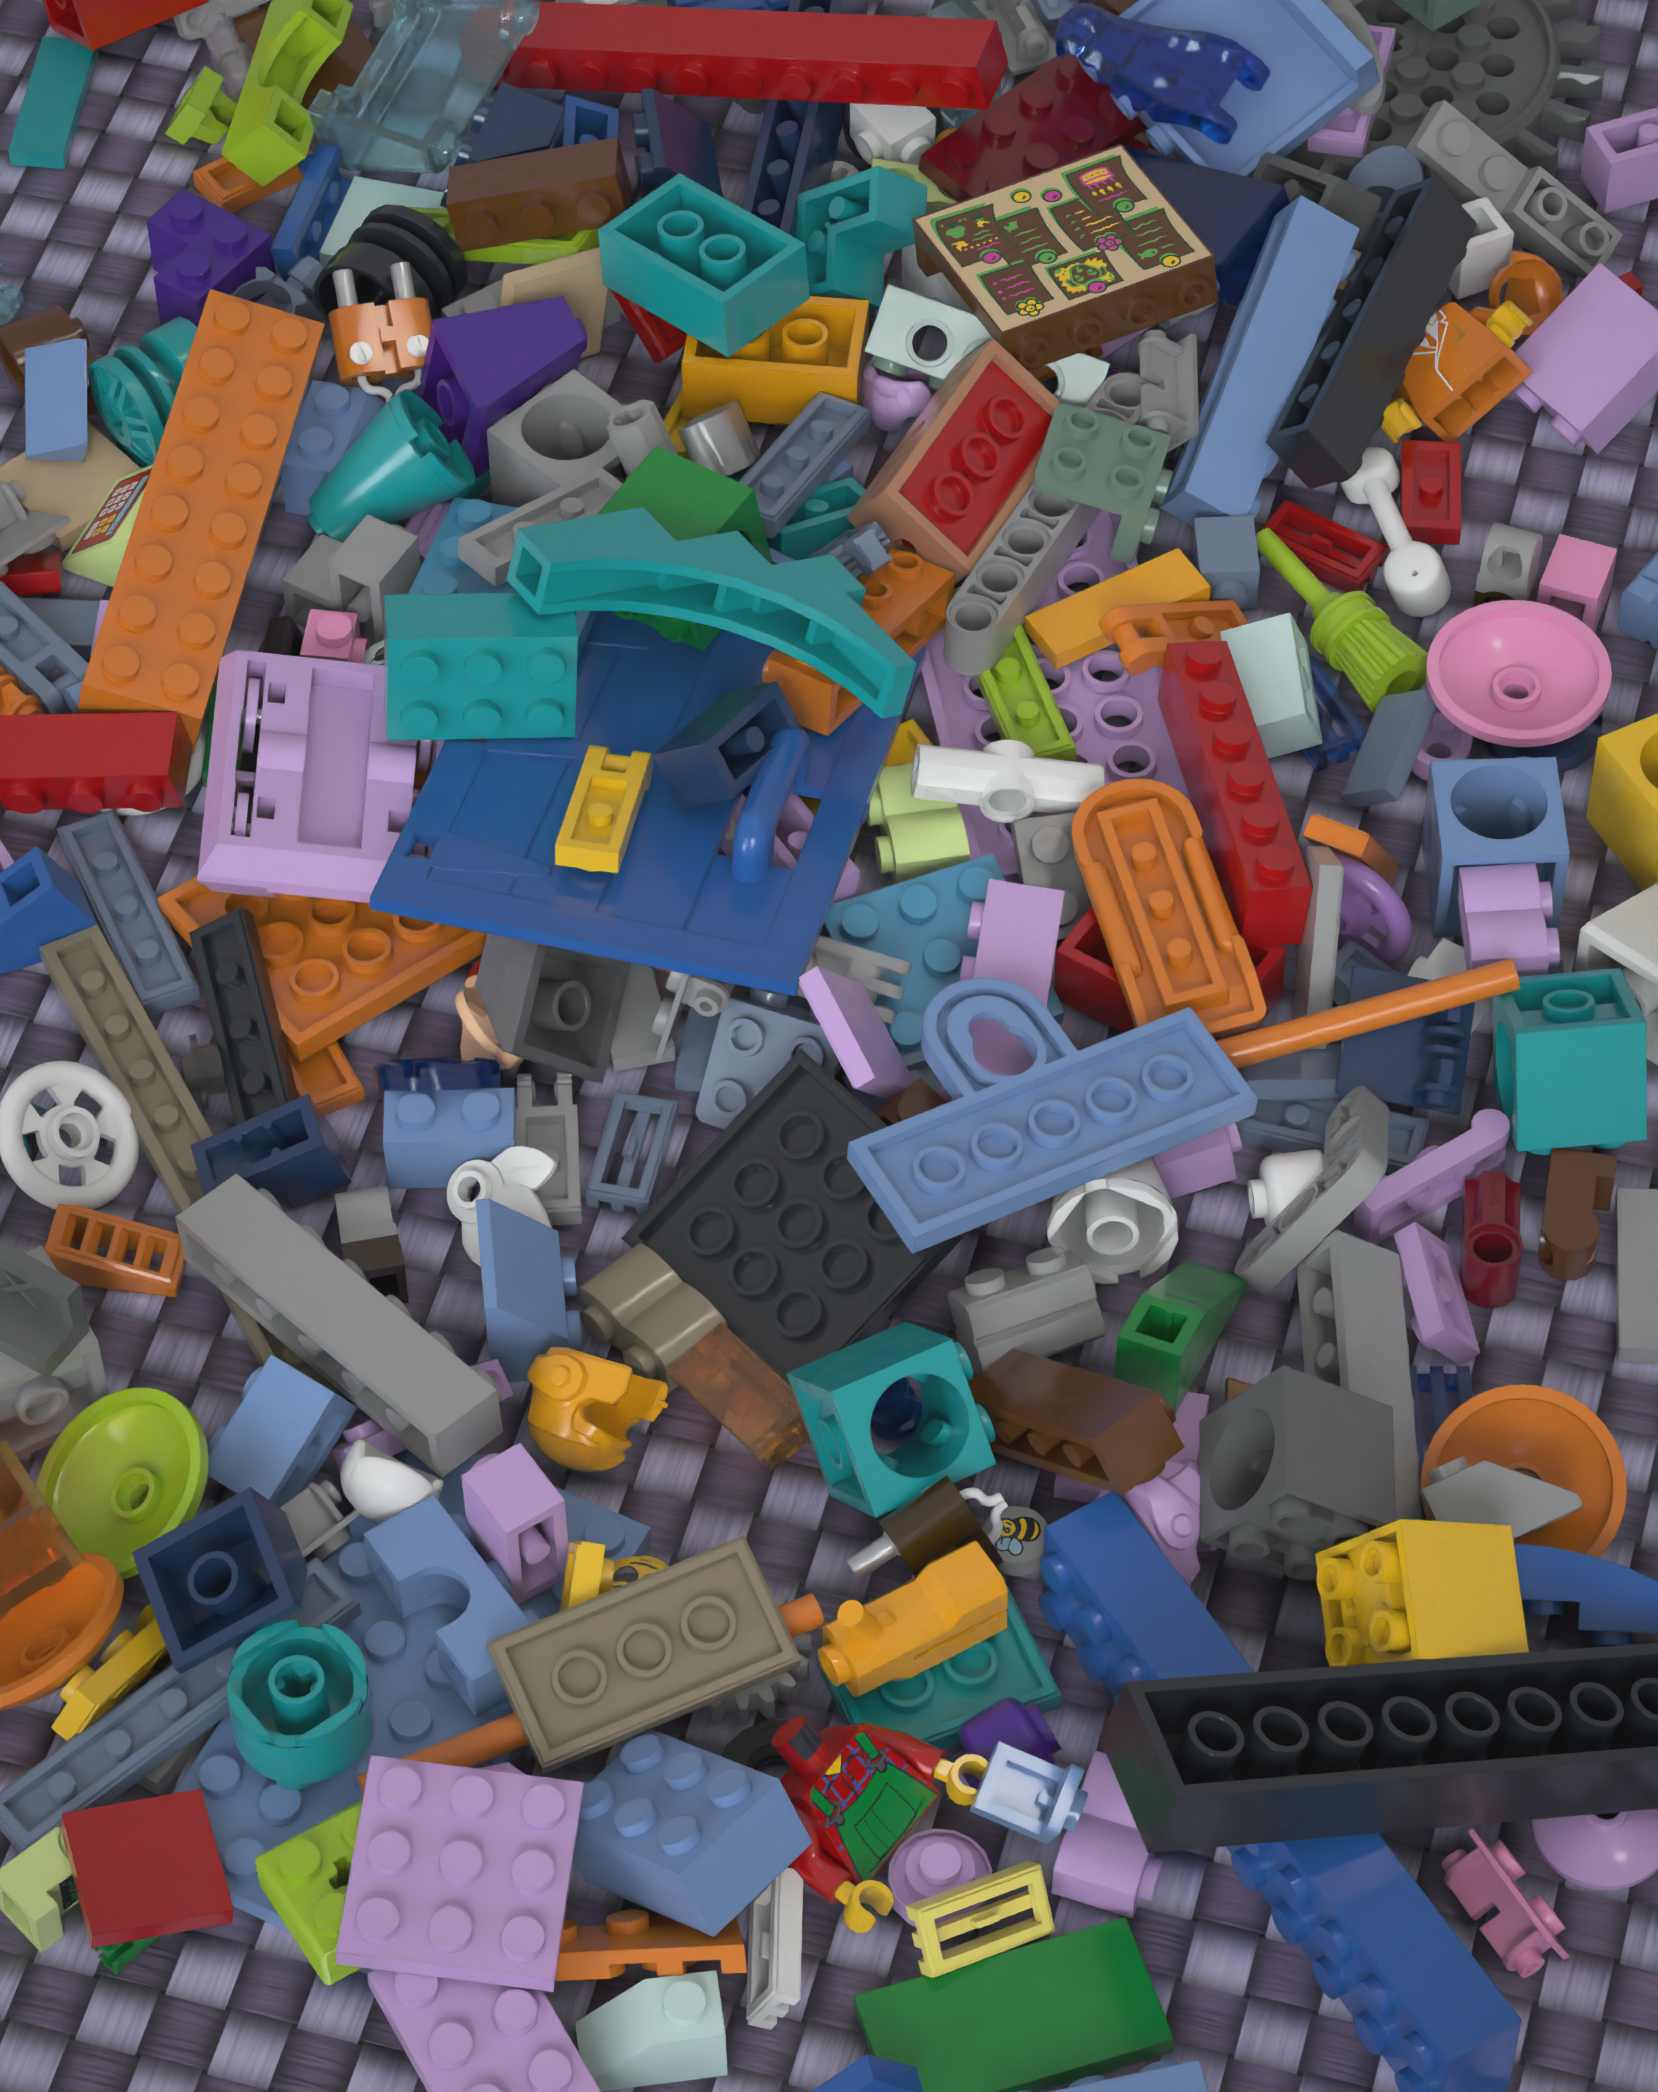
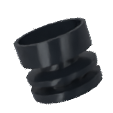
M382 205L367 215L361 227L352 233L347 245L340 248L322 269L314 283L316 303L324 319L330 325L328 313L338 308L332 273L341 269H351L358 304L374 302V306L386 305L389 300H396L390 266L399 262H408L410 264L415 296L428 299L433 323V320L441 317V309L456 300L468 281L467 263L459 246L443 227L424 213L404 205Z

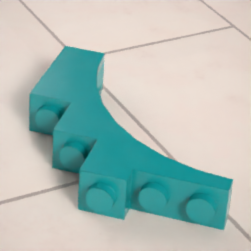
M644 507L518 529L506 580L538 615L574 611H629L674 617L724 629L769 645L814 667L853 693L881 719L902 715L917 663L861 608L866 588L832 554L771 565L738 530L676 541Z

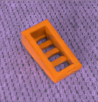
M60 1203L57 1205L45 1250L57 1271L76 1281L81 1286L176 1298L187 1263L183 1256L178 1233L93 1209ZM75 1243L81 1244L80 1250L73 1248ZM100 1246L109 1247L107 1257L97 1255ZM127 1249L136 1250L133 1265L124 1263ZM153 1253L164 1254L159 1272L149 1270Z

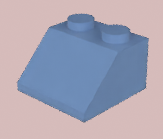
M312 380L299 413L281 471L285 512L305 516L312 512L308 502L311 495L384 406L385 402L377 395H370L359 387ZM402 521L395 524L401 526Z
M489 1198L477 1199L476 1213L489 1359H498L508 1383L529 1381L527 1379V1372L537 1354H546L550 1347L582 1350L579 1310L566 1311L564 1298L566 1296H577L574 1256L561 1257L559 1233L557 1230Z

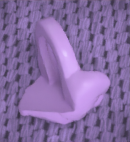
M873 355L872 359L863 369L862 390L860 393L863 407L872 410L871 418L875 426L880 430L893 431L901 429L903 422L908 417H916L921 414L937 389L930 392L928 386L921 381L903 382V380L908 379L929 381L931 375L908 368L906 376L901 377L872 366L875 355Z

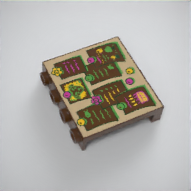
M1122 144L912 219L917 265L926 277L942 272L992 338L1028 372L1218 302L1215 255Z

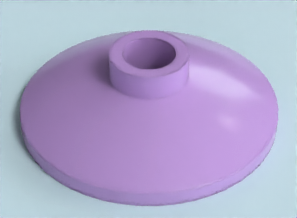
M1658 1809L1613 1813L1616 1817L1609 1820L1601 1819L1595 1814L1531 1820L1533 1840L1544 1861L1566 1880L1594 1890L1625 1889L1645 1881L1658 1870Z

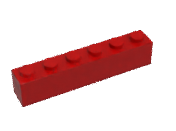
M1206 640L1167 643L1157 700L1192 806L1196 811L1203 830L1204 842L1239 935L1244 939L1246 947L1301 944L1313 886L1227 641Z

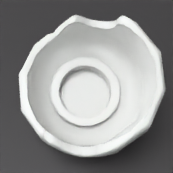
M360 1439L354 1442L342 1463L340 1471L342 1489L348 1501L357 1512L379 1524L433 1494L439 1500L443 1487L442 1479L416 1469Z

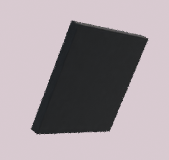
M802 1049L789 1060L621 1238L631 1248L641 1243L652 1249L675 1271L682 1282L689 1284L707 1298L726 1320L728 1340L796 1404L797 1401L786 1373L871 1337L970 1232H965L914 1254L910 1252L847 1160L848 1142L888 1126Z

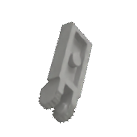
M557 1072V1079L554 1081L555 1101L558 1105L533 1106L536 1102L535 1082L532 1080V1074H517L516 1146L540 1150L557 1162V1167L552 1176L534 1193L542 1203L551 1225L582 1224L579 1123L577 1104H573L572 1074Z

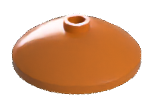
M1524 1384L1508 1385L1485 1391L1472 1397L1454 1410L1441 1424L1427 1449L1421 1472V1490L1432 1485L1427 1474L1428 1472L1454 1459L1465 1456L1470 1467L1486 1460L1578 1494L1583 1504L1580 1510L1514 1540L1513 1542L1516 1544L1547 1546L1600 1558L1620 1527L1626 1505L1627 1481L1619 1447L1606 1425L1594 1412L1563 1392L1547 1387ZM1421 1497L1426 1521H1433Z
M79 1553L60 1557L26 1572L0 1590V1711L43 1699L64 1688L84 1666L89 1665L96 1657L116 1624L124 1594L122 1576L109 1559L93 1553Z

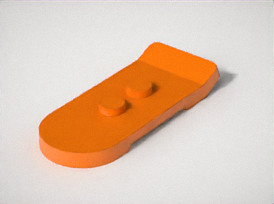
M1150 779L1120 780L1094 791L1081 803L1073 818V851L1128 1005L1134 1027H1140L1187 1007H1191L1213 1038L1259 1026L1264 1021L1266 1005L1258 977L1245 941L1239 935L1204 842L1202 827L1190 801L1172 786Z

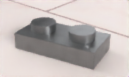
M1075 812L1014 820L1011 824L1020 884L1065 891L1057 943H1062L1090 909L1089 896L1073 851L1072 822Z

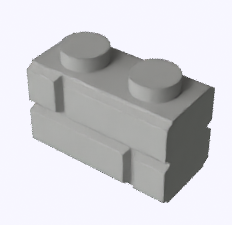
M1059 1247L1044 1248L1029 1254L1026 1257L1027 1265L1007 1272H1003L999 1268L979 1270L965 1278L964 1287L949 1291L947 1298L953 1322L957 1327L958 1342L966 1351L973 1371L979 1375L1012 1349L1039 1357H1048L1105 1337L1106 1331L1100 1306L1096 1301L1097 1294L1092 1273L1086 1262L1070 1250L1065 1252L1064 1249Z

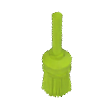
M1265 528L1256 534L1258 551L1313 608L1312 617L1314 623L1310 631L1311 645L1320 654L1325 655L1326 661L1334 669L1343 671L1373 714L1376 712L1381 697L1421 689L1427 682L1426 664L1428 652L1394 627L1389 616L1381 608L1376 607L1374 600L1363 591H1352L1343 595L1339 592L1331 593L1270 528Z

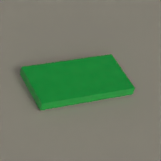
M1126 1917L999 1953L934 1978L924 1975L854 1996V2010L870 2054L917 2067L923 2092H1037L1172 2052L1174 2048V2037Z

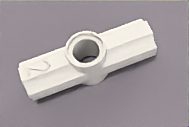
M1016 740L995 741L985 746L982 751L917 744L911 775V796L913 798L979 805L984 816L992 821L1001 823H1012L1014 820L1026 819L1033 812L1050 814L1076 813L1081 803L1090 794L1104 786V767L1100 764L1034 757V752L1028 745Z

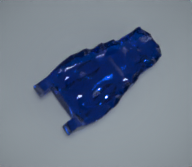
M1091 3L1073 5L1061 17L1055 32L1057 56L1063 59L1066 54L1077 57L1084 66L1093 67L1096 72L1097 82L1099 84H1107L1116 99L1126 95L1130 99L1132 109L1137 113L1146 111L1153 122L1176 124L1197 130L1218 144H1228L1238 128L1236 120L1219 106L1234 80L1237 79L1249 90L1259 91L1262 90L1271 76L1270 70L1262 60L1232 39L1211 32L1167 28L1125 19Z

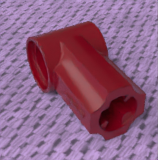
M1482 1171L1479 1176L1465 1180L1463 1187L1462 1258L1459 1278L1465 1299L1476 1306L1484 1308H1497L1509 1303L1515 1297L1518 1287L1523 1252V1242L1520 1236L1521 1184L1512 1181L1506 1172Z

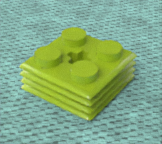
M363 1799L262 1853L255 1859L260 1887L325 1985H332L362 1968L336 1964V1949Z

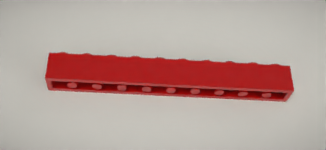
M484 0L461 43L477 86L499 87L502 81L516 88L640 94L641 89L653 88L663 95L982 110L989 109L1009 63L997 20L512 0Z

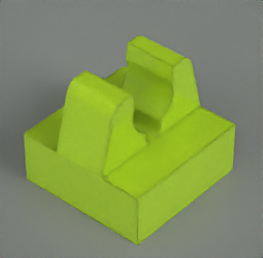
M205 66L183 95L165 134L182 145H185L190 137L217 145L227 133L229 127L226 125L233 118L237 106L234 101L219 89L224 77Z

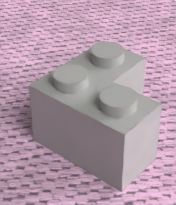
M368 514L343 543L321 534L282 579L286 615H289L295 624L306 628L310 609L358 613L361 638H369L370 646L383 640L384 595L409 593L421 568L418 536L399 525L388 524Z

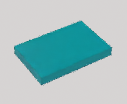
M1007 1585V1629L912 1678L903 1681L890 1680L859 1697H853L844 1683L834 1686L821 1667L816 1652L817 1666L845 1726L866 1722L907 1733L940 1749L959 1744L958 1730L960 1725L965 1720L1005 1697H1014L1024 1706L1034 1701L1041 1714L1061 1707V1693Z

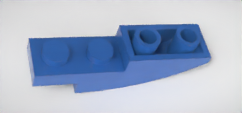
M1514 1543L1523 1613L1563 1615L1564 1601L1575 1602L1574 1629L1590 1630V1644L1632 1645V1632L1658 1633V1581L1625 1566L1591 1555L1547 1546Z

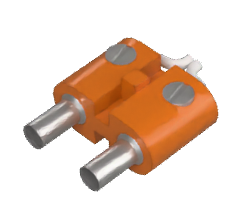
M399 262L390 266L396 300H389L386 305L374 306V302L358 304L351 269H341L332 273L338 308L328 313L340 383L349 386L360 385L366 393L381 395L386 401L393 396L390 390L370 384L379 383L382 378L394 377V380L414 378L411 382L402 384L397 389L395 395L404 389L411 391L419 387L432 327L428 299L415 296L410 264L408 262Z

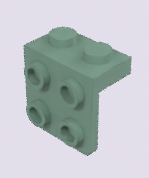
M1061 403L1055 408L1032 483L1041 491L1121 515L1109 558L1132 564L1138 543L1143 542L1150 545L1161 510L1152 508L1150 505L1151 502L1163 505L1173 471L1162 468L1172 436L1103 415L1087 408Z

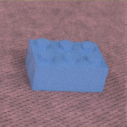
M650 1729L630 1740L622 1748L617 1758L591 1782L584 1784L574 1863L585 1882L715 1937L813 1842L778 1778Z

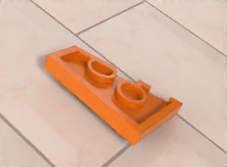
M644 1910L615 1912L606 1917V1923L581 1927L577 1926L576 1921L565 1919L555 1981L611 1979L625 1973L627 1964L641 1963V1967L645 1970L657 1971L658 1977L684 1976L687 1972V1967L703 1960H721L722 1974L747 1973L745 1948L736 1917L715 1937L664 1915L649 1917L648 1912Z

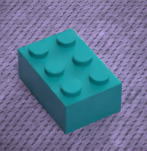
M680 173L598 230L603 285L727 357L736 353L810 299L805 243Z
M519 593L384 595V700L387 741L575 737L578 632L575 611L538 615Z

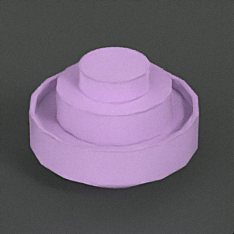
M930 1829L914 1834L898 1846L889 1862L888 1888L893 1894L894 1910L908 1924L916 1927L915 1922L908 1919L906 1905L992 1874V1867L986 1852L971 1837L955 1830ZM990 1899L934 1919L935 1924L986 1906Z

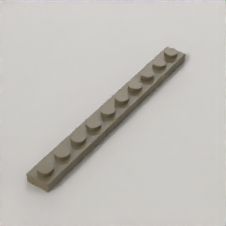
M98 924L40 946L42 963L100 1071L120 1089L129 1102L131 1108L130 1116L136 1128L140 1145L174 1208L180 1214L205 1196L190 1145L213 1136L211 1129ZM219 1289L260 1367L266 1364L272 1354L354 1404Z

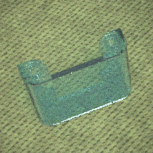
M393 0L396 15L354 85L349 87L339 83L334 93L320 89L309 107L308 113L319 145H339L342 155L337 167L347 171L439 174L447 166H453L481 100H487L524 35H530L537 25L540 6L535 0Z

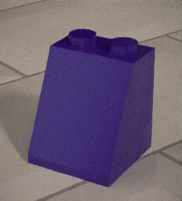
M564 296L433 320L417 396L422 398L444 421V424L438 427V429L445 436L448 443L450 444L457 439L463 447L473 466L476 479L490 470L487 429L492 427L500 417L512 413L536 396L544 386L556 382L573 369L578 370L581 355L587 349L585 326L580 318L574 317Z

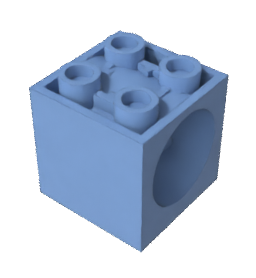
M1522 756L1503 759L1457 758L1452 760H1432L1430 762L1421 843L1433 937L1462 936L1457 898L1459 867L1535 863L1539 882L1550 881L1553 915L1552 919L1545 920L1546 928H1557L1558 930L1570 851L1556 757L1530 758Z

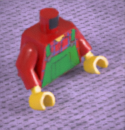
M803 1716L789 1720L775 1733L771 1743L790 1766L789 1770L780 1779V1782L813 1843L788 1868H793L805 1884L830 1903L842 1902L845 1905L844 1920L849 1929L856 1933L870 1931L876 1919L860 1903L871 1905L881 1915H888L894 1903L893 1894L886 1885L872 1880V1878L940 1794L933 1783L937 1779L945 1782L946 1792L951 1800L959 1805H971L977 1790L965 1786L960 1781L958 1775L969 1773L981 1780L988 1761L976 1754H965L953 1763L946 1760V1751L907 1733L866 1722L850 1726L826 1727L817 1733Z

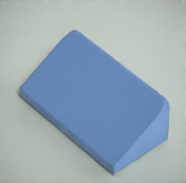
M70 339L26 348L25 460L85 462L88 442L86 339Z

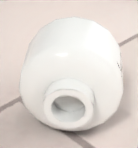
M1313 1149L1273 1154L1265 1157L1259 1168V1179L1248 1180L1247 1183L1248 1202L1252 1218L1264 1217L1267 1226L1323 1171L1324 1153Z

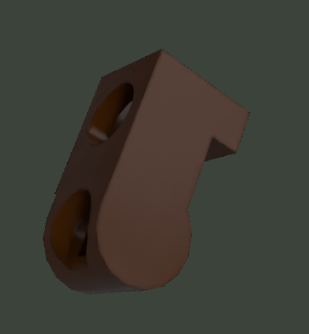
M1560 1148L1552 1149L1538 1248L1539 1263L1550 1276L1564 1281L1577 1280L1585 1277L1592 1270L1600 1236V1223L1593 1209L1609 1211L1617 1156Z

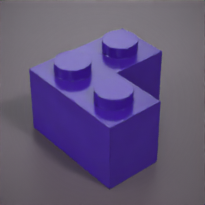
M184 188L146 220L153 270L158 272L153 278L160 326L180 316L190 320L198 328L210 289L231 295L242 284L256 279V267H266L276 274L274 258L270 251L272 246L270 233ZM267 292L253 297L250 301L258 302Z

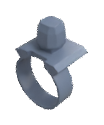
M309 255L300 259L287 273L290 277L286 282L268 268L256 267V279L242 284L231 294L232 296L250 301L255 296L269 292L278 303L292 302V314L324 323V329L329 328L322 313L310 301L312 296L315 297L314 283L324 266Z

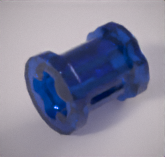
M907 1376L891 1384L880 1396L874 1407L870 1426L878 1438L887 1441L902 1440L909 1433L914 1432L919 1424L923 1403L915 1390L910 1386Z

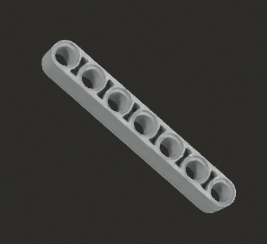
M1130 372L1109 376L1102 383L1086 408L1139 425L1141 417L1140 387L1149 381L1141 378L1139 374ZM1033 484L1031 485L947 607L943 656L945 663L950 669L958 674L974 676L981 675L983 671L989 668L991 670L997 664L1014 639L1013 634L1020 624L1023 626L1025 616L1031 614L1101 509L1041 491Z

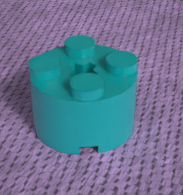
M284 1620L273 1623L249 1636L239 1646L231 1661L232 1669L227 1682V1700L236 1745L243 1758L252 1768L262 1775L275 1780L282 1788L291 1791L302 1790L311 1783L326 1780L343 1772L359 1758L373 1740V1709L363 1654L350 1636L337 1627L321 1623L322 1628L299 1626L298 1620Z

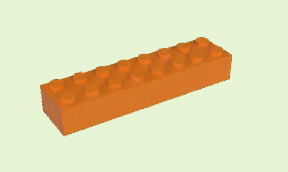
M210 289L86 670L76 714L178 712L192 741V754H194L217 681L220 658L226 652L315 365L324 323Z

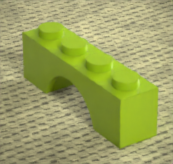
M273 0L270 2L221 152L222 156L262 187L271 183L307 156L318 118L305 109L301 102L316 72L343 41L354 6L348 0Z

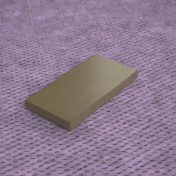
M744 1535L486 1642V1650L542 1775L799 1667L801 1664V1657Z

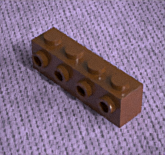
M1016 1349L1010 1350L968 1382L975 1404H980L985 1409L995 1431V1441L989 1444L993 1453L1120 1495L1126 1494L1136 1485L1144 1484L1156 1478L1164 1470L1165 1462L1185 1448L1173 1426V1423L1176 1421V1415L1172 1406L1155 1389L1143 1388L1123 1382L1118 1378L1106 1377L1086 1371L1081 1367L1076 1368L1050 1360L1047 1357H1039Z

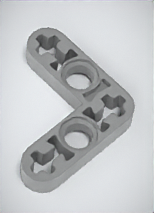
M1364 1085L1351 1090L1338 1103L1327 1120L1325 1126L1323 1171L1251 1241L1240 1255L1234 1272L1238 1277L1246 1280L1247 1284L1259 1294L1269 1292L1367 1198L1386 1172L1388 1165L1389 1108L1388 1105Z

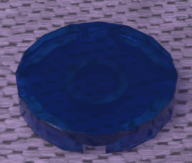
M448 1057L390 1060V1063L376 1062V1065L373 1066L374 1088L377 1090L442 1091L480 1089L503 1085L502 1062L497 1058L474 1057V1060L464 1063V1060L448 1059Z

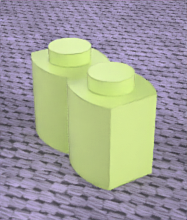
M913 763L883 767L866 817L869 826H879L881 836L875 837L877 866L880 874L890 873L893 885L970 861L968 838L958 803L913 798L911 796Z

